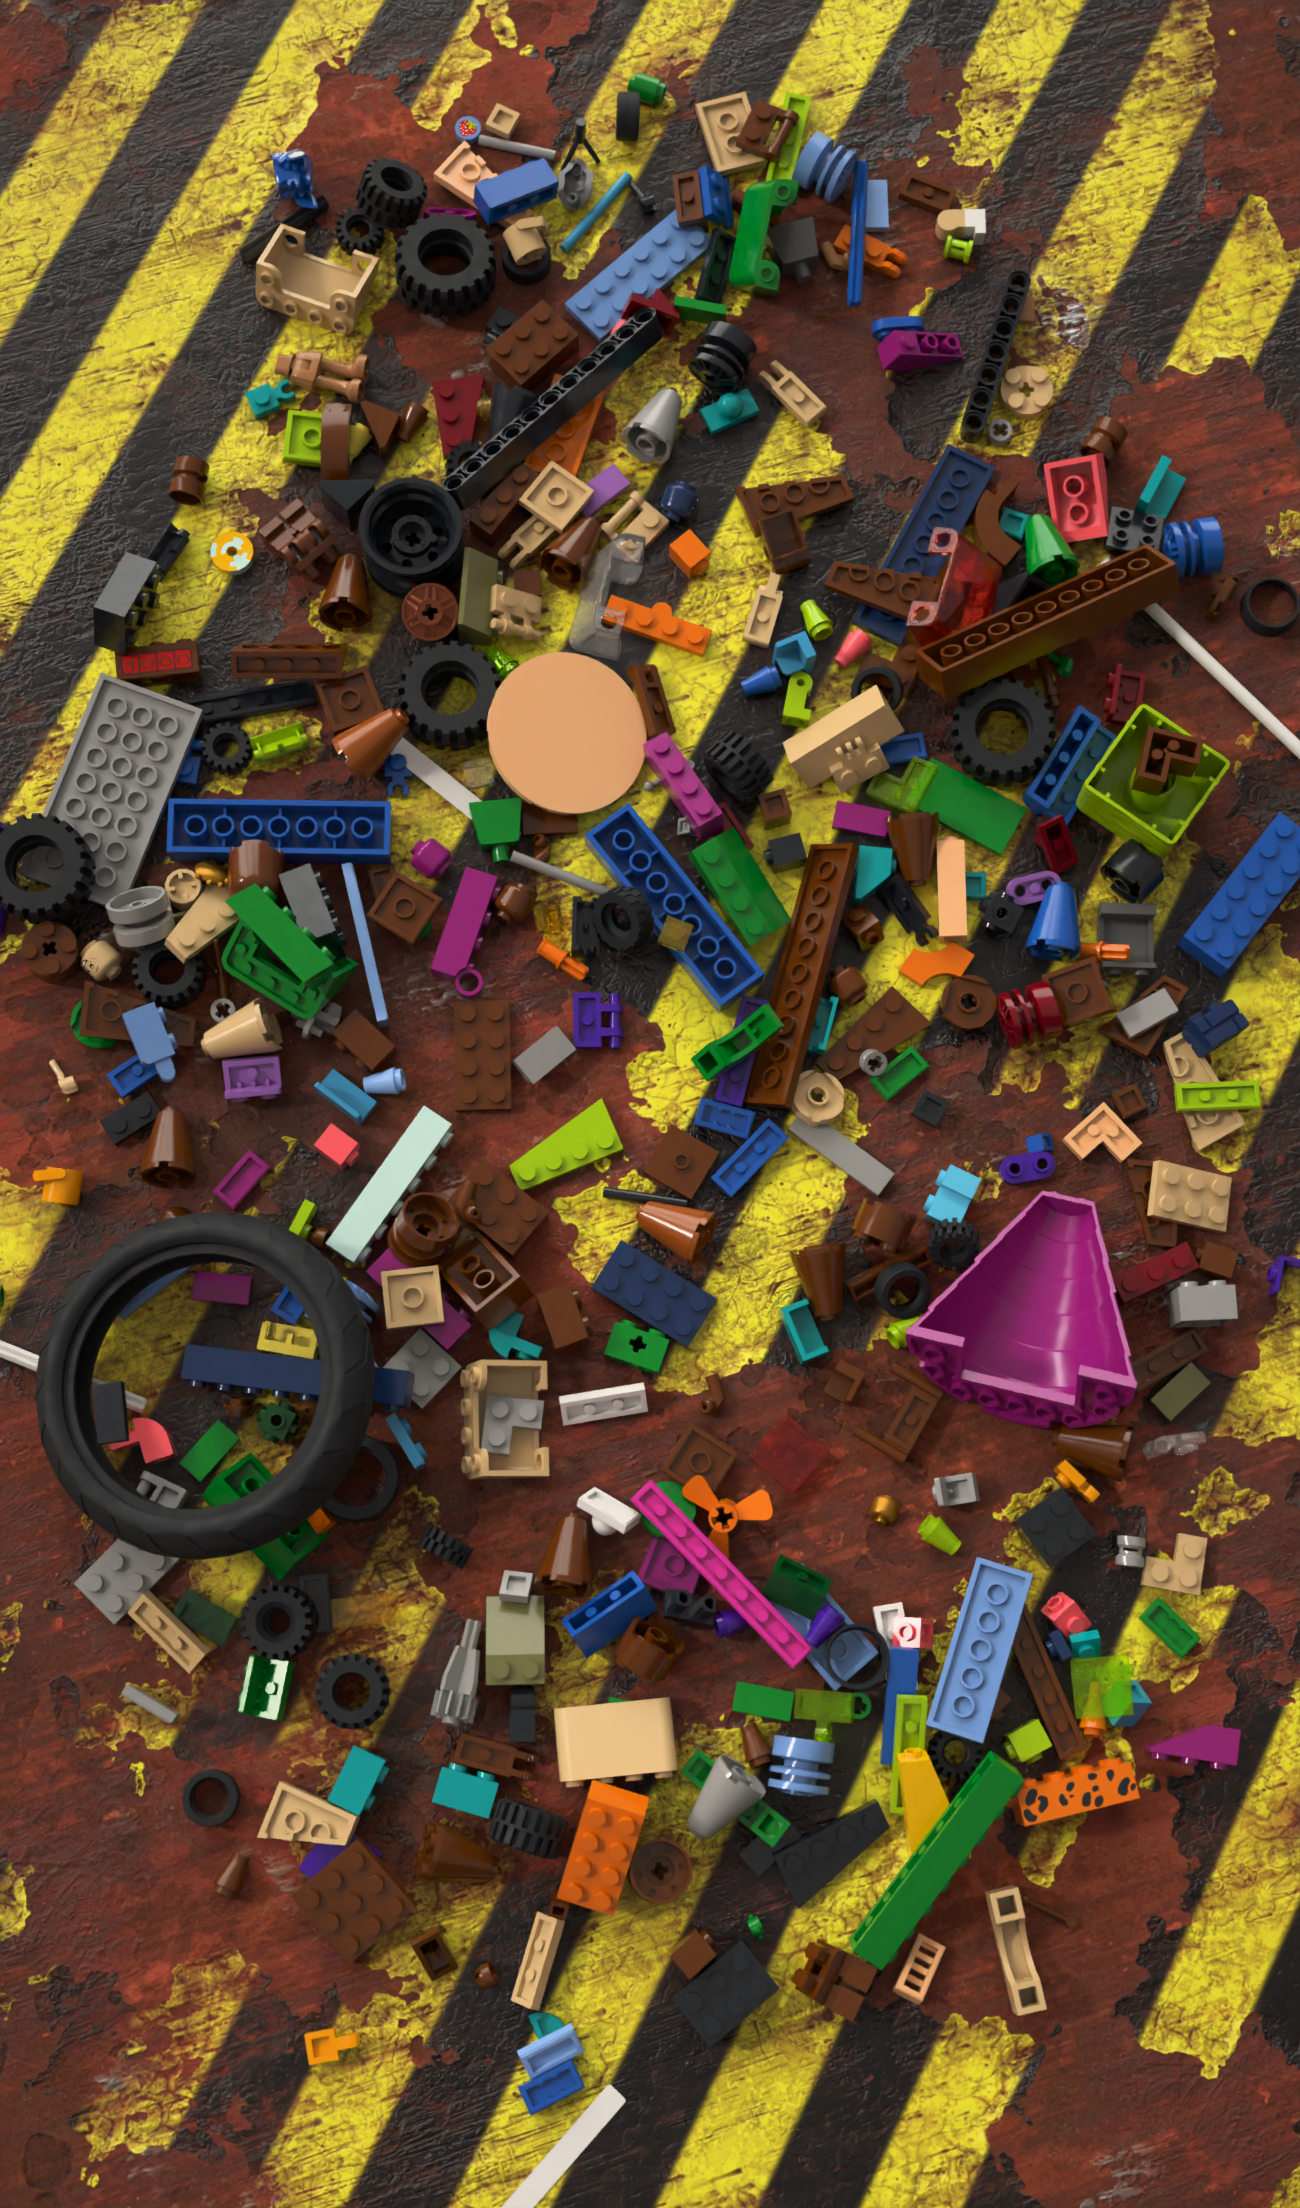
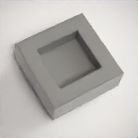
M504 1570L499 1599L501 1601L528 1604L533 1584V1573Z

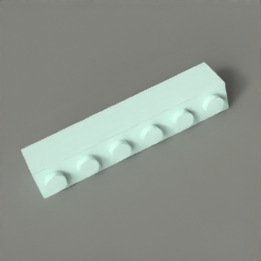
M423 1106L327 1240V1247L354 1266L359 1261L364 1263L372 1252L371 1244L376 1238L380 1240L389 1227L386 1223L392 1215L396 1217L404 1204L403 1199L408 1192L413 1194L420 1185V1175L425 1169L429 1171L438 1158L435 1156L441 1146L446 1148L454 1136L451 1133L453 1130L452 1124L426 1106Z

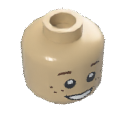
M105 940L91 941L80 953L82 968L96 981H104L106 979L111 981L122 970L120 967L122 962L121 954Z

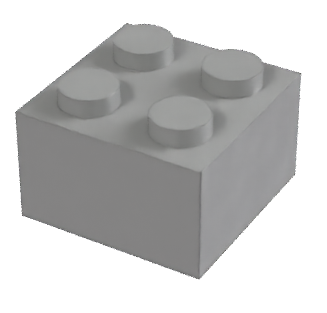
M1226 1280L1209 1281V1285L1198 1286L1196 1281L1182 1282L1180 1286L1174 1287V1290L1166 1295L1169 1328L1226 1326L1238 1319L1235 1284L1226 1285Z

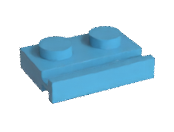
M393 1413L385 1418L416 1471L427 1466L423 1459L428 1457L420 1442L416 1444L412 1442L409 1434L413 1431L405 1417L399 1420L397 1415Z

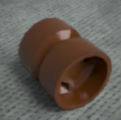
M1102 416L1098 418L1091 429V434L1087 435L1083 441L1079 452L1081 456L1103 453L1106 468L1115 457L1116 450H1119L1126 440L1128 433L1125 427L1115 419Z
M192 456L177 457L173 468V474L176 477L171 480L169 497L184 505H201L206 489L204 484L207 482L210 469L209 464L202 459Z

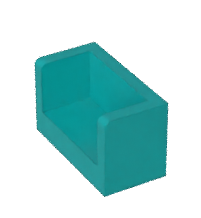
M807 1298L784 1307L779 1312L800 1365L823 1357L829 1352L828 1346H824L810 1313Z

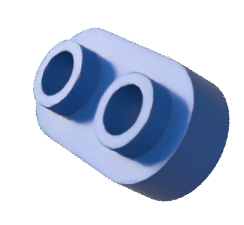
M919 316L881 318L871 324L872 336L880 342L893 330L925 331L923 318Z

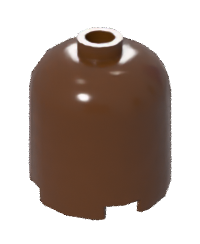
M256 839L242 841V846L236 848L232 846L228 860L227 889L229 896L231 897L256 883L261 889L267 886L279 897L281 881L278 875L282 874L284 869L285 856L281 849L277 851L269 847L268 841Z

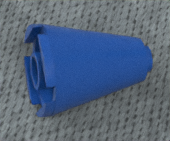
M1054 882L1052 886L1047 887L1026 942L1025 950L1028 952L1031 949V955L1054 961H1061L1062 956H1070L1069 961L1080 958L1081 942L1075 890L1070 887V884Z

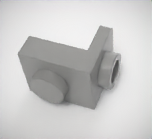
M975 1472L934 1478L935 1485L932 1487V1493L939 1507L980 1501Z

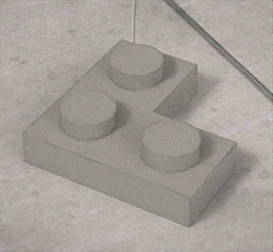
M487 1395L481 1448H485L489 1455L510 1456L513 1428L541 1431L544 1401Z

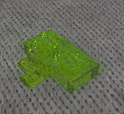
M796 1688L794 1718L816 1720L815 1741L831 1742V1722L853 1723L855 1693Z

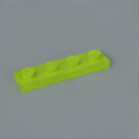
M786 92L782 109L785 111L792 110L800 118L796 126L792 127L781 149L782 155L777 163L770 162L766 181L776 179L792 180L810 108V96ZM779 122L777 134L783 124Z
M897 1694L889 1799L890 1813L904 1814L896 1754L904 1753V1750L908 1748L924 1750L928 1698L924 1695Z

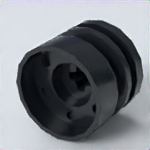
M712 321L706 327L700 338V344L695 347L694 354L690 356L687 366L693 376L704 385L716 391L732 393L737 389L739 381L743 378L744 370L752 362L757 347L749 335L738 327L722 321Z

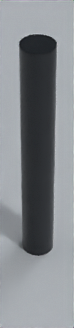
M604 1187L602 1198L642 1204L653 1201L682 1207L687 1206V1199L611 1187Z

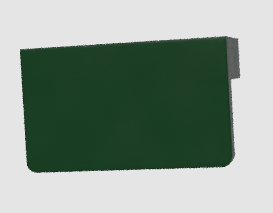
M780 1554L761 1594L810 1620H814L826 1598L832 1579Z

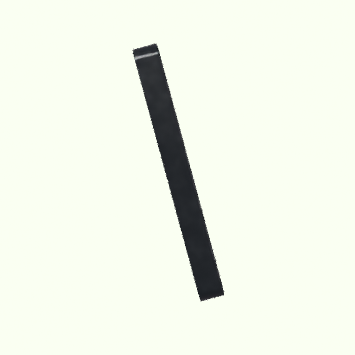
M648 307L636 312L443 481L442 488L454 498L460 510L467 509L662 339L664 331L655 309Z

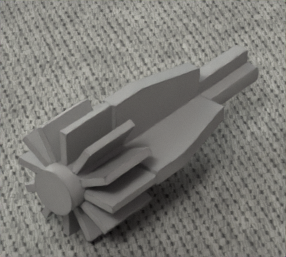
M467 1619L461 1646H455L443 1674L440 1691L436 1690L431 1716L442 1719V1724L452 1727H459L460 1723L465 1725L473 1724L478 1699H475L478 1688L480 1651L476 1648L482 1627L481 1621Z

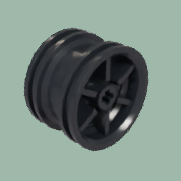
M410 477L388 482L371 494L360 514L359 533L366 569L379 588L391 596L404 600L405 596L414 587L423 583H438L447 588L452 586L461 574L465 548L461 512L454 498L444 488L432 481ZM415 513H422L424 516H423V518H422V517L416 516V515H414V514H415ZM396 520L397 522L393 528L388 526L390 521ZM438 529L444 532L442 536H436L434 533ZM382 548H391L392 550L389 553H384ZM430 554V556L438 558L431 562L428 559V555ZM405 561H410L413 566L405 567Z

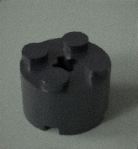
M1129 839L1102 865L1100 873L1104 880L1107 877L1111 880L1113 884L1110 888L1119 897L1129 903L1139 901V904H1142L1164 881V873L1161 869L1164 863L1158 856L1154 854L1149 855L1144 851L1137 841Z

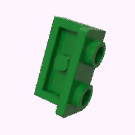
M251 1654L245 1667V1680L243 1690L239 1696L238 1713L283 1721L295 1662L281 1659H266L265 1656Z

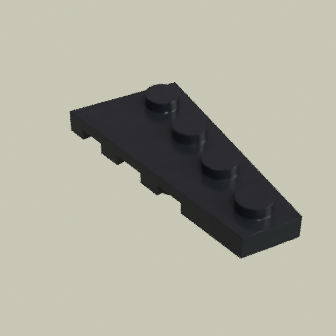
M876 1799L771 1853L798 1909L890 1828Z

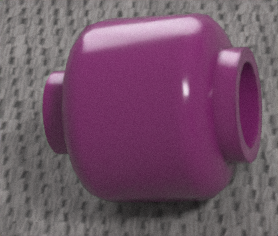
M434 838L428 839L425 843L419 840L410 851L414 855L411 859L412 867L427 879L434 877L439 879L452 864L449 860L451 856L450 851Z

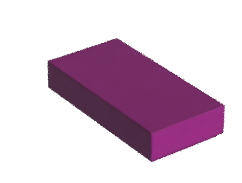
M837 800L831 829L885 840L887 833L885 817L890 816L891 811Z
M249 1149L212 1193L235 1211L272 1168Z
M195 1271L191 1299L193 1301L249 1306L253 1278L250 1276Z

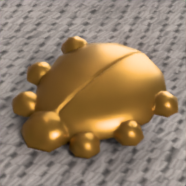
M215 859L201 861L196 864L194 868L196 879H203L209 886L217 884L218 887L224 888L227 885L228 867L226 865L221 866L216 863Z

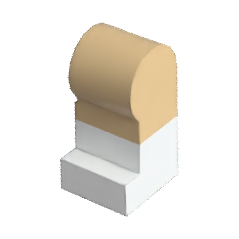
M985 209L942 211L938 216L935 227L936 236L942 241H947L948 235H952L953 239L972 238L974 241L973 245H983L986 234Z

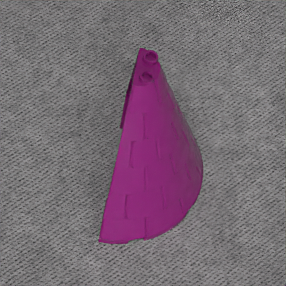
M1041 1191L997 1235V1238L974 1259V1263L928 1306V1311L910 1328H907L906 1342L911 1355L919 1357V1368L938 1387L961 1402L971 1399L982 1404L981 1411L986 1414L1019 1424L1050 1428L1053 1422H1064L1069 1428H1079L1108 1421L1118 1415L1120 1407L1123 1405L1128 1406L1131 1403L1138 1383L1130 1361L1131 1353L1116 1300V1288L1109 1267V1258L1102 1237L1096 1204L1085 1198H1075L1061 1195L1057 1192Z

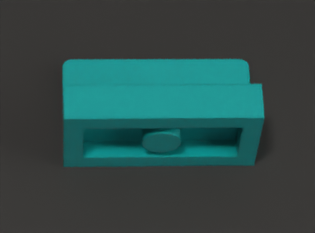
M1162 455L1134 510L1162 516L1164 520L1166 519L1186 481L1185 477L1168 469L1172 459Z

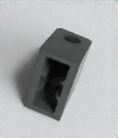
M813 217L768 228L764 246L772 261L778 266L780 275L785 277L795 274L798 284L810 282L812 280L810 270L816 268L818 262V247Z

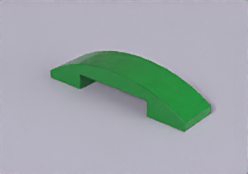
M697 1749L680 1773L702 1790L715 1762ZM761 1799L737 1817L739 1821L771 1847L775 1846L791 1825L790 1822Z

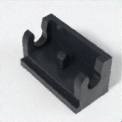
M573 896L571 956L574 958H599L600 934L596 931L592 914L594 903L598 900L597 898H592L591 901H583L581 896Z

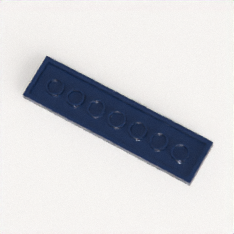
M948 444L880 570L887 568L894 569V572L905 574L913 572L920 573L925 577L935 578V576H938L993 475L995 467ZM861 604L852 621V625L896 647L901 645L912 626L910 622L865 604Z

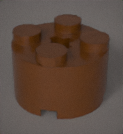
M45 920L29 930L24 937L21 947L23 960L32 973L41 981L53 984L62 981L66 982L76 976L82 967V957L80 956L82 952L81 944L67 926ZM50 951H57L55 955L49 954Z
M864 1197L850 1228L855 1231L854 1238L866 1243H870V1240L873 1239L881 1243L880 1249L892 1254H896L897 1249L903 1251L916 1219L910 1217V1220L907 1221L903 1219L905 1213L877 1201H874L873 1206L869 1205V1199Z
M636 1616L616 1647L617 1658L615 1661L621 1668L631 1670L639 1675L643 1682L654 1686L657 1681H663L667 1678L683 1652L684 1644L681 1642L679 1645L675 1639L678 1634L662 1621L652 1617L645 1621L640 1620L642 1616Z

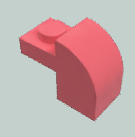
M148 1418L132 1419L135 1431L128 1428L130 1441L109 1444L111 1451L115 1453L140 1445L145 1463L148 1465L178 1456L172 1436L168 1430L161 1424Z

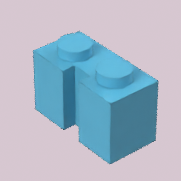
M950 1165L947 1171L941 1169L935 1181V1185L939 1186L935 1196L931 1194L928 1196L923 1210L927 1211L924 1219L933 1224L939 1222L942 1225L944 1219L952 1222V1218H957V1222L961 1223L981 1179L953 1165Z

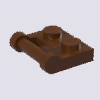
M757 99L736 140L735 147L770 162L777 163L782 155L781 149L792 127L796 126L800 117L792 110L785 111ZM776 122L783 123L772 146H765Z

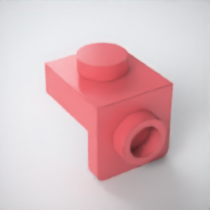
M1059 1592L1056 1596L1050 1598L1041 1609L1043 1615L1052 1621L1068 1642L1070 1634L1085 1632L1092 1625L1076 1602L1063 1592Z

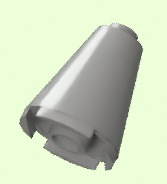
M672 389L660 390L625 426L622 431L621 440H625L627 443L626 450L635 458L650 464L653 460L660 461L659 464H662L669 459L682 407V400L676 391Z
M726 1754L720 1755L716 1759L688 1817L689 1830L700 1839H703V1837L708 1839L713 1837L762 1799L766 1793L764 1785L754 1774L750 1777L744 1771L746 1767L742 1763Z

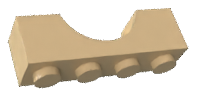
M1010 1885L984 1891L1012 2012L1020 2016L1046 2010L1047 2007L1040 1978L1035 1969L1027 1940L1025 1914L1019 1888Z

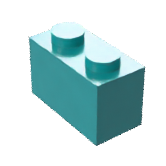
M354 1745L329 1795L328 1801L358 1816L362 1815L363 1810L369 1812L376 1798L372 1794L376 1783L382 1785L389 1771V1768L385 1767L387 1759L358 1745Z
M450 1762L449 1767L443 1766L432 1802L489 1819L499 1787V1782L494 1781L495 1775L478 1771L477 1776L466 1773L467 1767Z

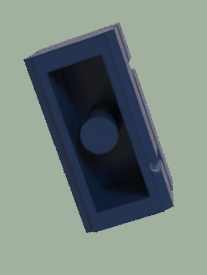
M1229 999L1222 1004L1217 1000L1205 1009V1015L1198 1012L1186 1021L1189 1026L1182 1031L1181 1035L1188 1044L1192 1045L1191 1048L1198 1058L1208 1055L1249 1027V1022L1242 1013H1239V1008L1233 1000Z

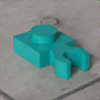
M288 380L280 381L274 389L267 383L245 392L246 399L256 420L281 410L280 402L290 403L296 399L294 391L288 394L283 393L285 389L290 388Z

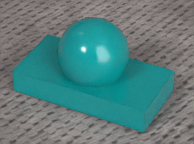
M748 388L737 393H725L718 402L700 409V415L711 435L759 414V408Z

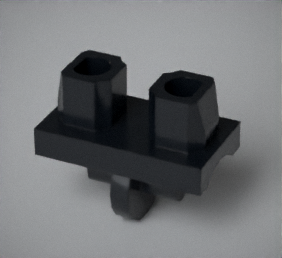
M666 1588L663 1591L664 1610L662 1619L676 1621V1624L682 1627L690 1624L711 1629L714 1626V1613L716 1612L715 1596L695 1595L683 1589L672 1590Z

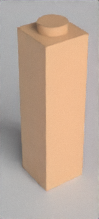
M948 836L936 842L939 943H950L951 940L955 943L967 942L964 840Z

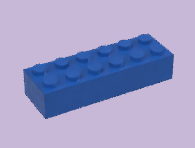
M1279 812L1177 943L1180 948L1220 978L1234 963L1300 877V826Z

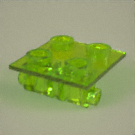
M1128 1655L1070 1659L1076 1719L1134 1715L1130 1676H1133V1666L1129 1664Z

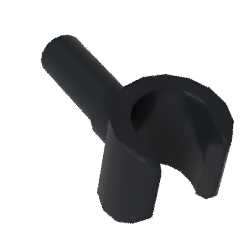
M631 181L629 186L639 199L641 211L650 212L656 210L654 195L644 196V193L637 184Z

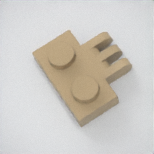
M860 736L854 738L858 746L857 748L853 749L850 741L845 743L848 750L845 754L840 746L835 748L840 762L830 766L829 769L841 793L890 768L878 742L865 748Z

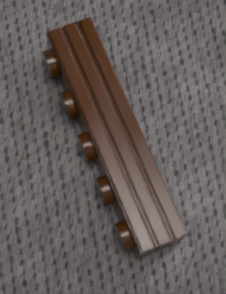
M919 1243L844 1281L849 1296L856 1302L873 1293L878 1275L887 1266L895 1262H908L915 1265L918 1269L933 1263L931 1257H929L927 1247L923 1243Z

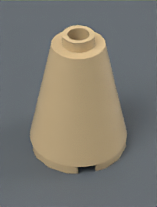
M259 997L206 1031L204 1039L201 1040L204 1053L210 1055L213 1059L281 1050L282 1047L278 1045L283 1043L281 1030L275 1014L270 1015L266 1008L270 1007L268 1001L264 997Z

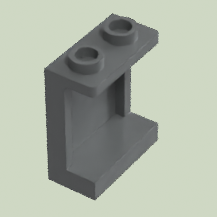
M1101 902L1097 909V943L1105 941L1107 944L1128 945L1131 950L1130 959L1126 961L1106 960L1101 962L1105 977L1118 978L1122 974H1131L1133 978L1144 979L1156 971L1157 963H1154L1153 919L1157 915L1156 904Z

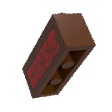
M179 639L176 643L168 644L152 642L149 646L138 647L134 645L129 647L125 655L115 652L117 679L139 687L203 681L200 650L197 642L190 639Z

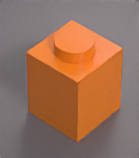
M690 529L669 545V557L689 579L695 574H702L709 567L711 552Z

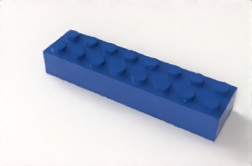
M169 798L166 852L171 861L201 862L215 859L216 862H228L232 846L236 848L242 846V841L256 839L268 841L269 847L277 851L281 849L285 856L284 863L345 864L351 862V864H391L393 810L389 801Z
M629 803L585 834L586 847L618 887L623 885L626 887L631 886L634 890L641 892V895L647 899V903L652 909V916L654 917L652 925L654 933L718 1014L763 981L764 972Z

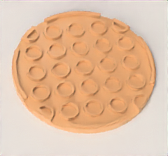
M556 652L540 655L524 662L513 670L501 683L495 693L487 717L489 750L499 774L519 797L530 804L547 810V812L561 815L588 814L610 805L621 797L633 784L645 758L643 744L647 742L646 725L635 695L624 680L613 670L601 662L584 655Z

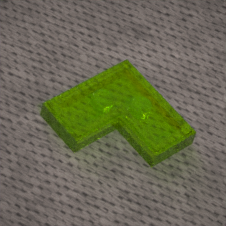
M913 756L902 779L881 772L873 777L865 794L867 797L904 812L916 813L939 767L934 763Z

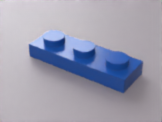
M768 1118L710 1180L728 1197L732 1198L789 1137Z

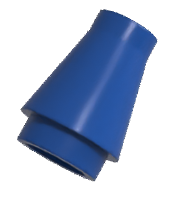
M767 665L746 680L741 681L746 697L777 691L778 687L783 686L775 665L772 667Z

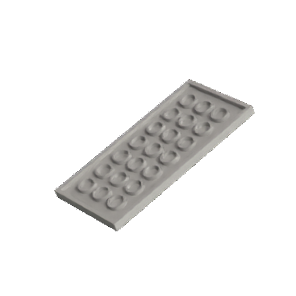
M101 673L42 815L46 817L50 814L57 816L60 821L65 820L77 830L92 851L91 856L95 860L96 869L93 870V874L96 876L94 885H89V889L92 892L88 899L83 897V899L106 907V903L111 898L133 889L204 711L203 709ZM41 846L34 848L26 853L18 874L51 887L62 874L64 866L63 856L54 847Z

